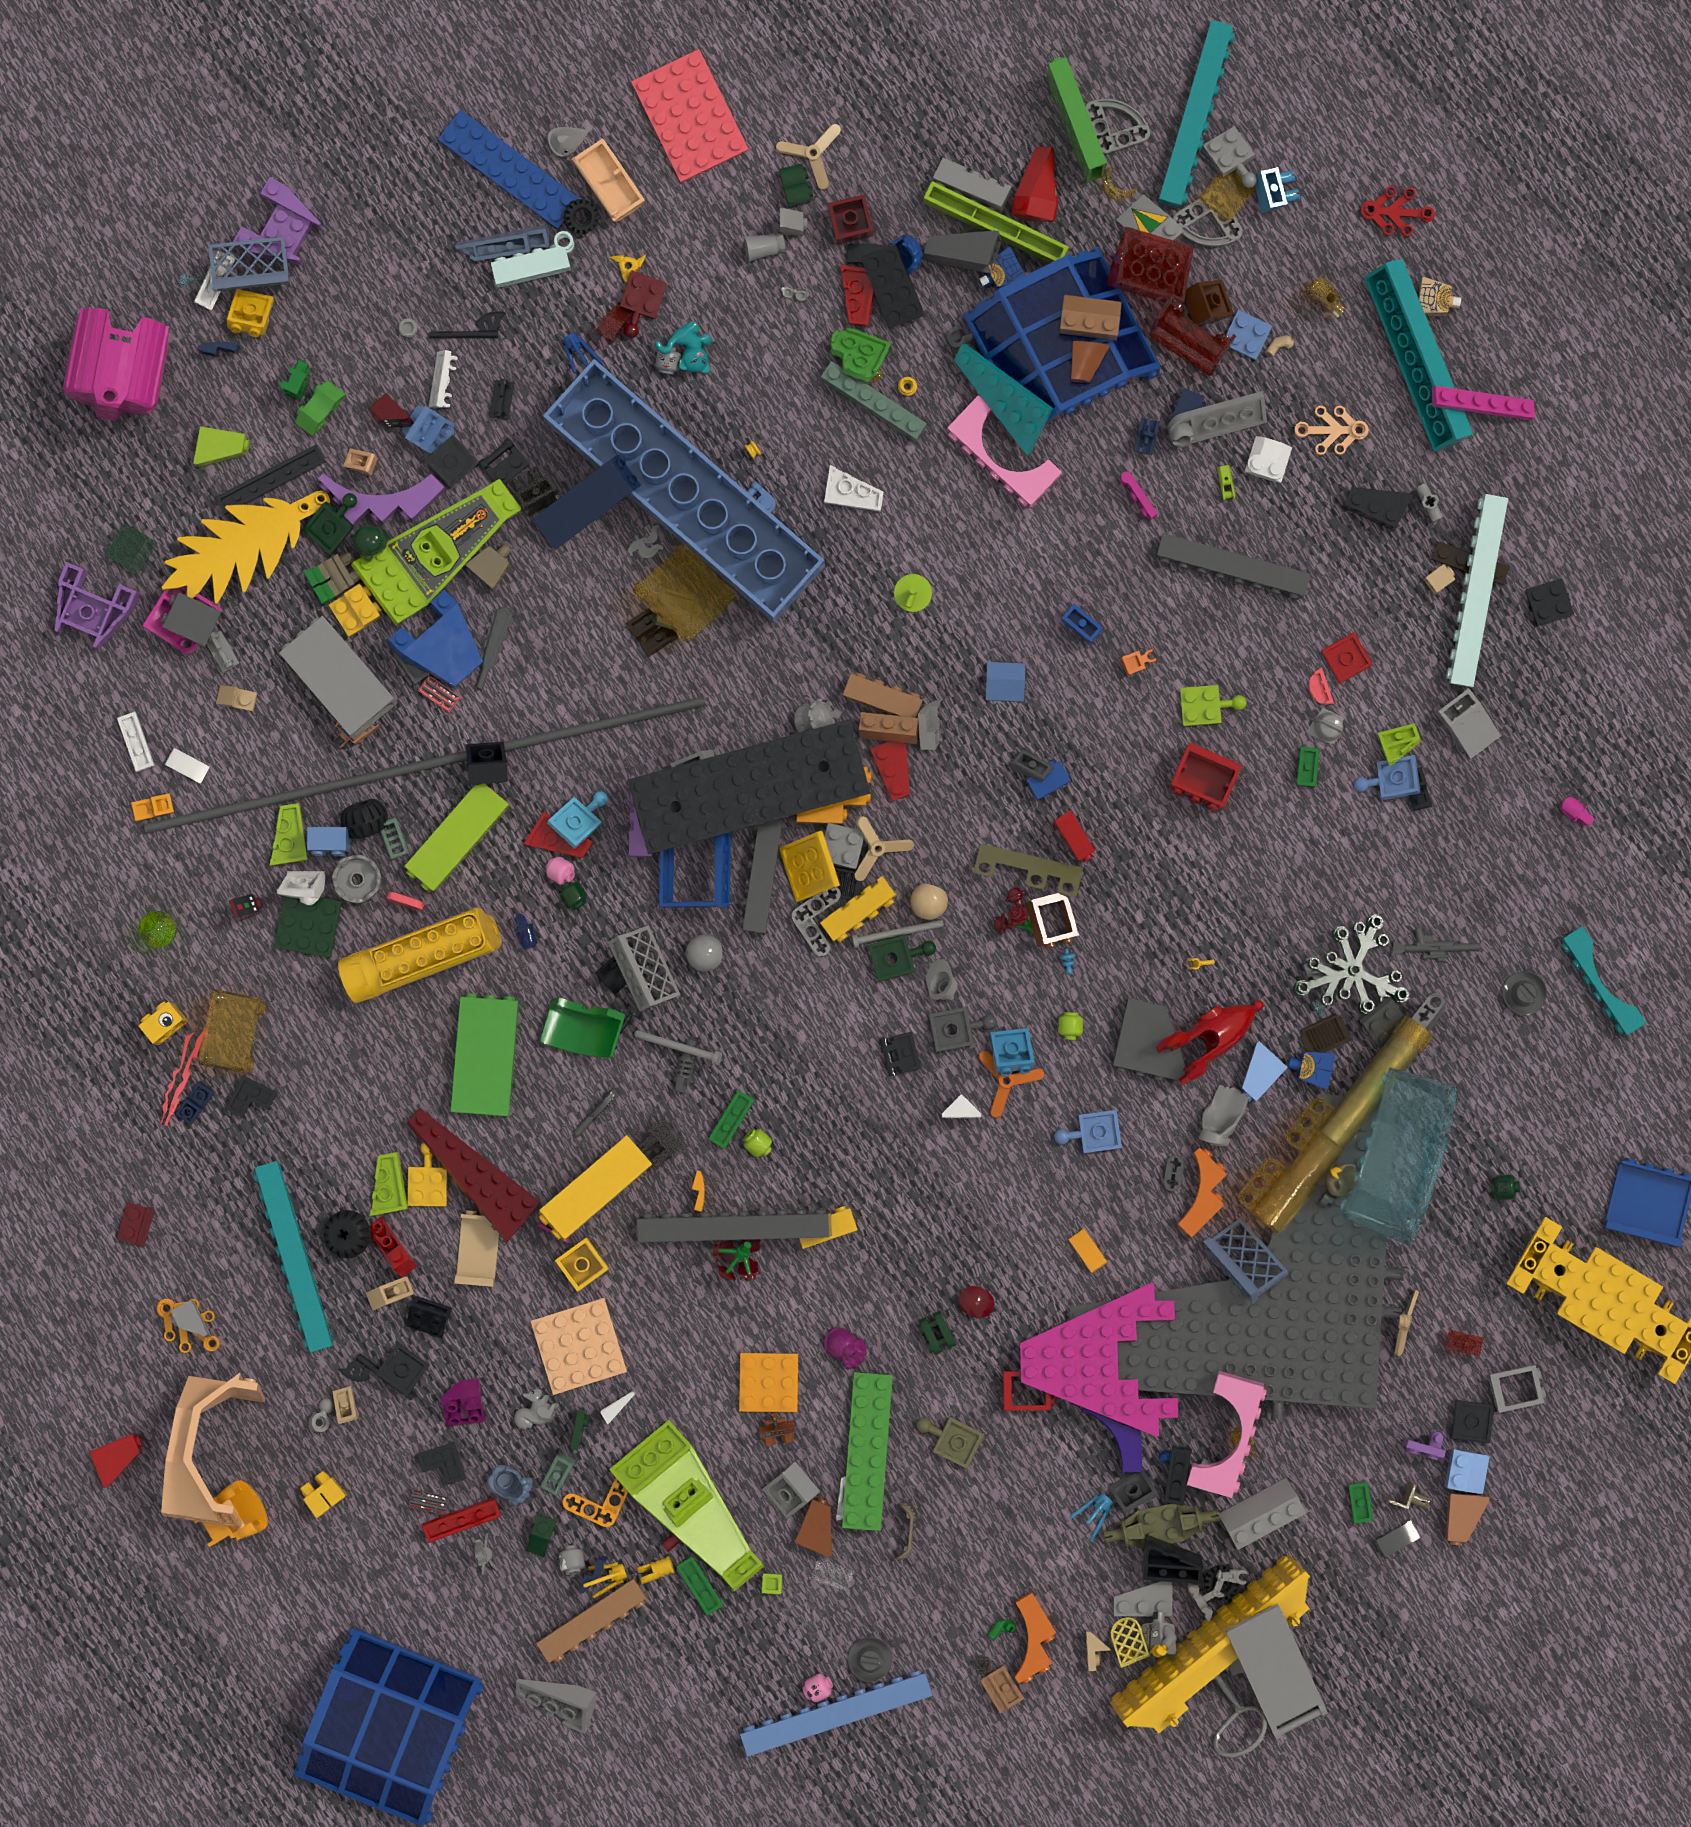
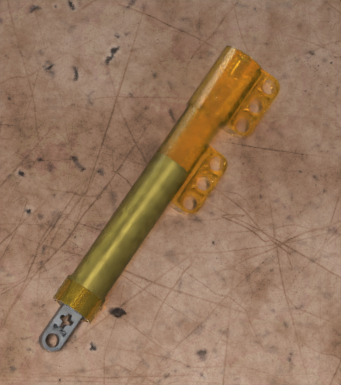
M1431 994L1412 1018L1404 1015L1391 1032V1037L1336 1107H1333L1322 1098H1315L1308 1104L1286 1133V1140L1289 1146L1299 1153L1298 1156L1287 1167L1273 1158L1266 1159L1238 1195L1239 1202L1244 1209L1277 1234L1283 1232L1314 1192L1317 1183L1417 1055L1420 1056L1433 1039L1429 1031L1446 1010L1444 998L1440 994ZM1435 1001H1440L1441 1005L1439 1007H1432ZM1318 1105L1324 1106V1109L1321 1112L1315 1111V1108ZM1305 1121H1312L1309 1127H1303ZM1293 1136H1300L1298 1142H1291ZM1270 1166H1277L1274 1172H1267ZM1258 1181H1265L1264 1186L1261 1188H1257L1256 1183ZM1252 1196L1253 1199L1250 1203H1244L1245 1197Z

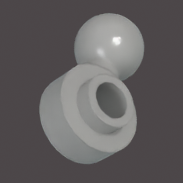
M329 1398L321 1400L319 1403L320 1412L314 1413L309 1418V1427L314 1432H324L329 1427L330 1421L327 1414L334 1410V1402ZM317 1419L320 1421L319 1426L316 1425Z

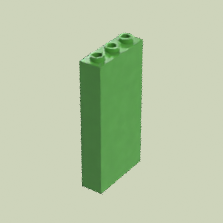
M1057 57L1048 64L1046 79L1085 181L1088 183L1104 177L1107 161L1067 57L1063 59Z
M465 993V997H460L451 1112L510 1117L519 1001H515V997L504 996L503 1000H499L493 995H484V998H477V994Z

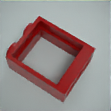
M1003 1371L1004 1411L1051 1410V1406H1054V1395L1046 1392L1045 1405H1012L1011 1376H1021V1371Z

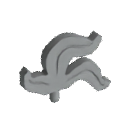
M653 526L648 538L640 539L638 535H635L636 541L629 547V554L633 556L632 553L638 549L641 557L652 558L659 549L663 550V546L659 544L651 548L644 545V543H655L658 536L657 529L660 526Z

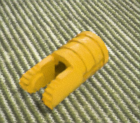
M669 1556L637 1568L638 1573H644L649 1570L653 1571V1573L640 1579L641 1584L659 1579V1577L669 1575L670 1573H675Z

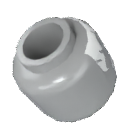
M575 1545L564 1547V1550L559 1553V1564L562 1572H565L566 1575L581 1573V1570L585 1567L584 1554L581 1549H577Z

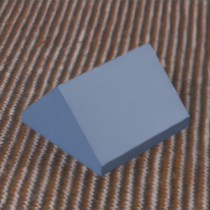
M987 662L985 700L1024 702L1025 664Z

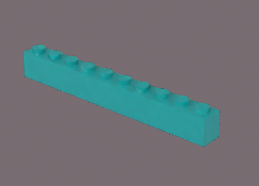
M1211 20L1158 203L1180 209L1181 204L1185 205L1188 196V193H1185L1186 186L1190 187L1193 175H1190L1192 168L1196 169L1199 158L1195 157L1197 150L1201 151L1204 140L1200 138L1202 132L1206 133L1209 124L1206 121L1207 114L1211 115L1214 104L1211 103L1212 97H1217L1220 87L1216 83L1218 79L1222 80L1225 68L1221 66L1223 61L1227 62L1230 50L1226 49L1228 43L1232 44L1234 39L1233 25Z
M274 1161L255 1167L254 1179L256 1184L259 1183L261 1187L259 1196L262 1202L265 1201L267 1209H264L265 1216L272 1224L270 1228L271 1236L273 1239L276 1238L278 1246H275L276 1253L283 1261L281 1269L283 1275H287L289 1283H286L288 1292L293 1294L294 1301L292 1306L294 1312L299 1314L300 1320H297L300 1331H304L305 1339H303L305 1349H309L310 1353L334 1346L280 1162Z

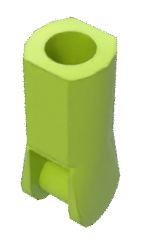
M1230 465L1217 467L1223 501H1226L1228 498L1234 500L1235 491ZM1224 486H1230L1231 490L1224 491Z

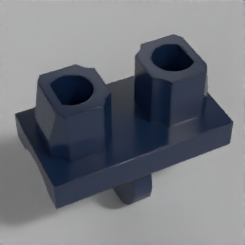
M1141 417L1134 452L1152 456L1160 421Z

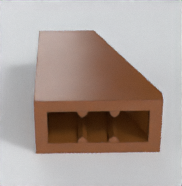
M817 1497V1500L812 1499L795 1543L831 1558V1506L827 1505V1500Z

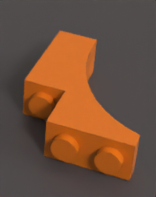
M1199 1147L1193 1152L1199 1170V1187L1191 1208L1177 1223L1190 1238L1224 1206L1222 1203L1224 1199L1216 1191L1212 1193L1211 1190L1227 1175L1224 1172L1226 1168L1219 1161L1215 1163L1211 1159L1213 1155L1205 1147L1203 1149Z
M1032 1591L1015 1601L1024 1617L1028 1635L1025 1658L1014 1675L1017 1682H1023V1684L1033 1679L1032 1675L1039 1672L1042 1674L1050 1669L1049 1665L1052 1662L1040 1643L1043 1641L1045 1644L1055 1638L1054 1634H1056L1055 1629Z

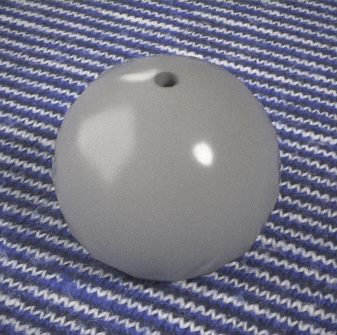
M709 934L695 936L686 947V958L689 964L701 972L712 971L717 968L722 960L720 941Z

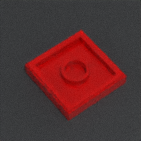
M1355 632L1321 650L1339 684L1373 666Z

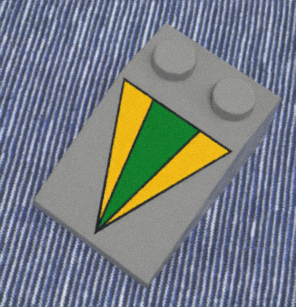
M1144 194L1116 219L1154 261L1170 248L1184 232L1166 212Z

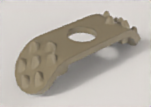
M902 1502L900 1505L905 1509L907 1518L910 1519L908 1545L904 1546L903 1552L896 1557L897 1560L907 1558V1555H910L914 1548L911 1542L913 1519L916 1518L914 1516L915 1512H913V1509H910L911 1506Z

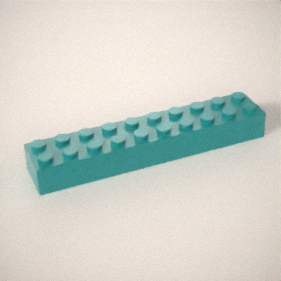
M1403 259L1383 264L1366 275L1364 280L1433 451L1437 452L1453 447L1473 435L1471 426L1464 411L1433 407V387L1441 386L1454 389L1455 387Z

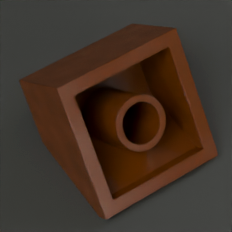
M1222 280L1198 282L1182 291L1194 326L1206 325L1234 315Z

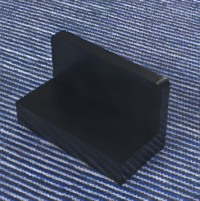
M612 957L595 972L613 994L618 993L627 985L615 957Z

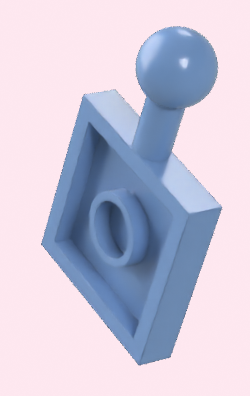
M1415 755L1402 757L1392 766H1388L1386 760L1377 762L1378 778L1366 779L1358 777L1354 781V788L1358 792H1364L1368 787L1380 785L1382 800L1420 793Z
M1117 1110L1078 1115L1079 1131L1067 1132L1064 1129H1059L1054 1135V1139L1058 1144H1066L1071 1139L1081 1138L1083 1153L1122 1148Z

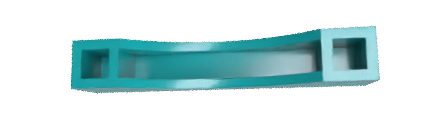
M1581 926L1562 938V949L1566 954L1570 953L1573 958L1571 960L1572 964L1584 974L1582 979L1587 986L1591 985L1594 989L1593 996L1605 1006L1603 1010L1609 1019L1612 1017L1615 1021L1614 1027L1620 1035L1627 1036L1646 1024V1021L1635 1006L1617 999L1602 984L1593 963V941L1584 927Z

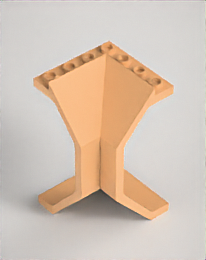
M241 1373L234 1376L228 1382L188 1376L176 1407L165 1461L161 1510L163 1516L237 1528L241 1527L242 1520L234 1506L218 1504L214 1501L192 1462V1454L202 1412L230 1397L265 1403V1397L259 1384L255 1383L256 1380L243 1379Z

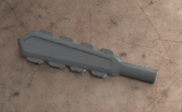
M507 605L496 609V612L492 614V626L489 627L487 632L489 638L484 643L485 652L481 653L483 663L481 664L482 669L476 684L477 688L483 689L489 670L493 665L497 664V655L503 649L502 642L508 636L507 630L513 624V614Z

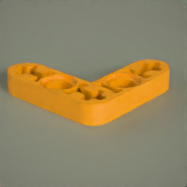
M615 1478L603 1506L574 1493H569L564 1497L563 1506L568 1511L603 1527H610L614 1524L628 1492L624 1487L621 1490L625 1492L624 1496L619 1492L613 1491L614 1487L618 1490L620 1483ZM612 1495L620 1497L619 1505L613 1506L610 1504L609 1499ZM575 1497V1502L579 1504L581 1500L584 1501L580 1512L576 1511L578 1509L577 1506H568L567 1498ZM589 1504L595 1508L594 1514L590 1516L584 1513V1507ZM598 1508L602 1509L600 1513L603 1515L610 1513L612 1521L604 1523V1519L599 1516L598 1520L594 1519L598 1513Z

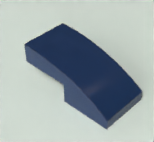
M210 342L199 345L197 350L199 353L218 357L220 350L239 354L240 346L232 342Z
M601 1555L598 1558L594 1572L588 1570L585 1573L579 1593L583 1594L591 1587H584L583 1584L600 1576L607 1563V1556Z

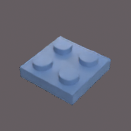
M1238 310L1222 345L1256 361L1272 325Z

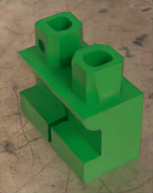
M297 360L294 368L289 367L291 374L289 381L282 380L279 386L283 395L301 402L310 383L308 375L311 370L308 368L309 365L307 363Z

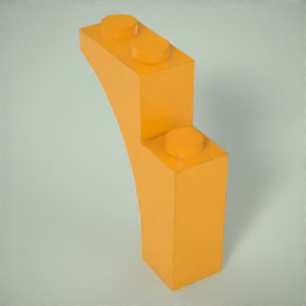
M864 767L867 782L871 783V772H868V767ZM871 794L798 813L797 823H832L843 825V821H847V809H843V806L866 807L867 802H870Z

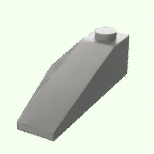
M517 1679L516 1681L517 1696L535 1707L541 1704L548 1711L547 1715L550 1717L555 1713L564 1719L562 1724L583 1734L586 1733L596 1706V1692L578 1685Z

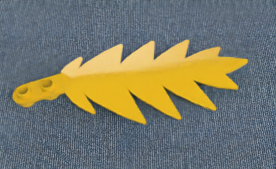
M316 491L292 504L276 498H264L263 501L271 507L226 505L225 509L243 524L202 519L201 523L220 539L196 536L178 537L177 541L199 554L178 556L164 562L166 565L177 570L167 579L162 586V590L187 586V596L193 599L212 575L214 602L218 604L225 592L236 563L242 592L245 593L258 560L259 549L266 578L269 579L279 562L288 533L291 548L293 549L300 533V520L315 514L324 502L330 503L329 495L324 491ZM322 497L324 501L320 502L317 498ZM305 505L308 507V509L303 510L301 506Z

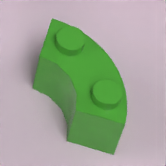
M328 380L322 385L318 384L312 398L305 406L302 405L296 413L298 416L295 423L311 436L322 428L326 423L325 418L331 411L334 412L345 396L344 392Z

